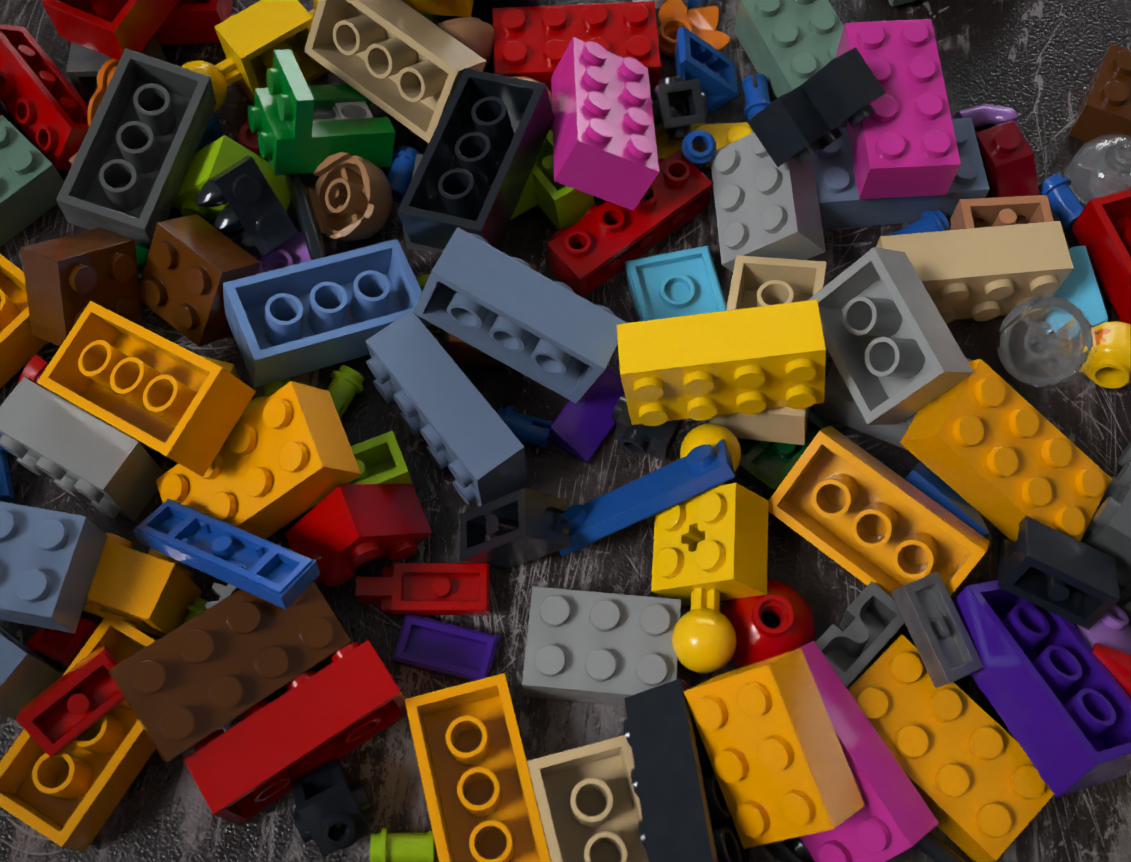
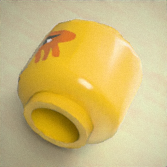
M1120 321L1104 322L1096 325L1088 332L1081 366L1083 373L1097 385L1114 389L1131 384V324Z

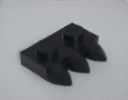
M247 155L209 179L198 194L196 202L198 206L217 207L226 204L218 214L214 227L221 233H231L242 229L243 231L236 237L234 242L252 256L257 254L264 256L299 233L251 156Z

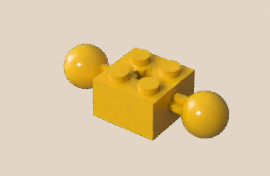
M260 0L214 26L227 59L216 65L202 60H195L181 66L211 78L216 99L213 112L217 111L224 104L228 92L227 86L234 82L238 83L254 103L255 88H268L266 73L268 68H273L274 50H292L307 84L328 72L324 66L304 52L319 0L313 1V9L309 12L298 0Z
M707 423L693 428L685 436L680 448V459L686 457L691 450L700 445L709 444L714 447L720 440L724 439L732 456L735 473L741 460V448L738 439L728 428L715 423ZM738 483L720 484L655 514L651 592L670 599H681V604L685 606L691 605V611L684 614L677 621L673 629L672 646L679 662L689 670L697 673H712L720 670L731 660L736 649L735 630L731 622L719 612L720 601L767 595L768 500Z

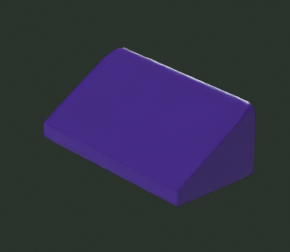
M607 365L603 373L577 403L569 400L550 427V441L587 464L616 425V422L611 420V416L621 395H625L621 377Z

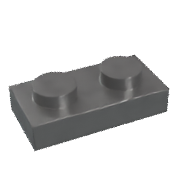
M939 572L890 591L935 688L949 684L984 667Z

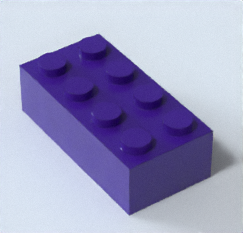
M998 580L966 586L953 603L984 666L971 673L976 681L978 688L986 695L1006 724L1010 734L1020 744L1038 770L1040 777L1049 786L1056 798L1125 776L1130 772L1131 698L1107 667L1093 653V649L1074 624L999 588Z

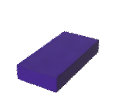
M405 614L392 661L394 664L472 682L490 677L500 638L496 635Z

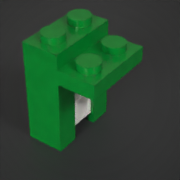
M274 50L273 68H268L266 73L268 88H255L254 106L248 107L250 130L252 133L257 132L260 155L263 159L268 158L274 175L314 173L328 156L339 152L366 158L379 168L391 167L396 132L389 118H373L370 107L374 103L348 84L308 86L292 50Z

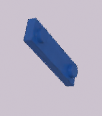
M724 439L720 440L714 447L709 444L700 445L691 450L686 457L583 505L575 504L568 507V512L561 514V517L565 518L569 525L570 547L559 550L561 556L572 553L733 479L735 473L732 456Z
M167 499L133 530L139 543L285 610L321 574L315 560L171 499Z

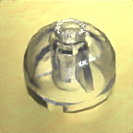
M1109 133L1097 136L1086 142L1067 166L1064 177H1069L1072 181L1070 188L1084 208L1090 199L1131 189V135Z
M1039 296L1027 299L1010 311L1002 321L999 330L1002 333L1000 347L997 346L998 357L1005 370L1020 382L1039 388L1061 387L1080 378L1092 364L1097 349L1096 331L1086 313L1067 299L1060 297L1042 298Z

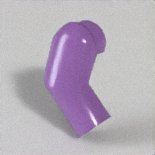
M982 104L957 111L954 115V119L972 118L974 128L994 123L998 126L1013 120L1019 128L1017 122L1019 115L1013 108Z

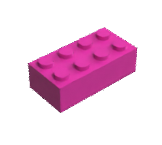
M932 19L845 23L835 58L856 47L886 92L871 104L876 110L872 115L853 128L849 122L846 123L858 198L876 199L947 195L961 166Z
M573 37L551 76L552 111L554 115L552 122L554 181L634 211L659 174L648 68L644 67L641 62L634 58H623L608 52L596 42H584Z
M812 641L800 648L804 653L865 806L835 829L804 835L799 838L815 862H886L915 845L937 826L939 822L815 641Z

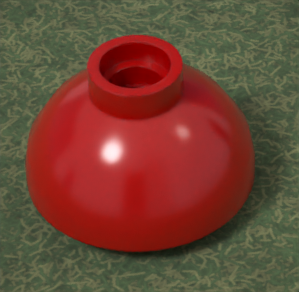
M767 579V595L725 600L720 609V613L731 622L735 630L736 649L731 661L739 668L796 650L814 641L815 621L809 604L796 589L781 581ZM765 612L776 614L779 618V626L774 628L766 626L762 622L761 615Z

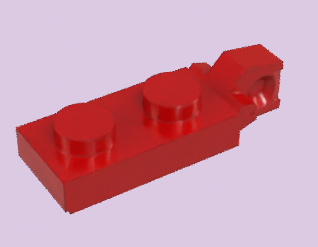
M393 563V567L383 568L382 577H356L355 597H357L358 603L381 604V612L392 613L393 615H489L490 564Z

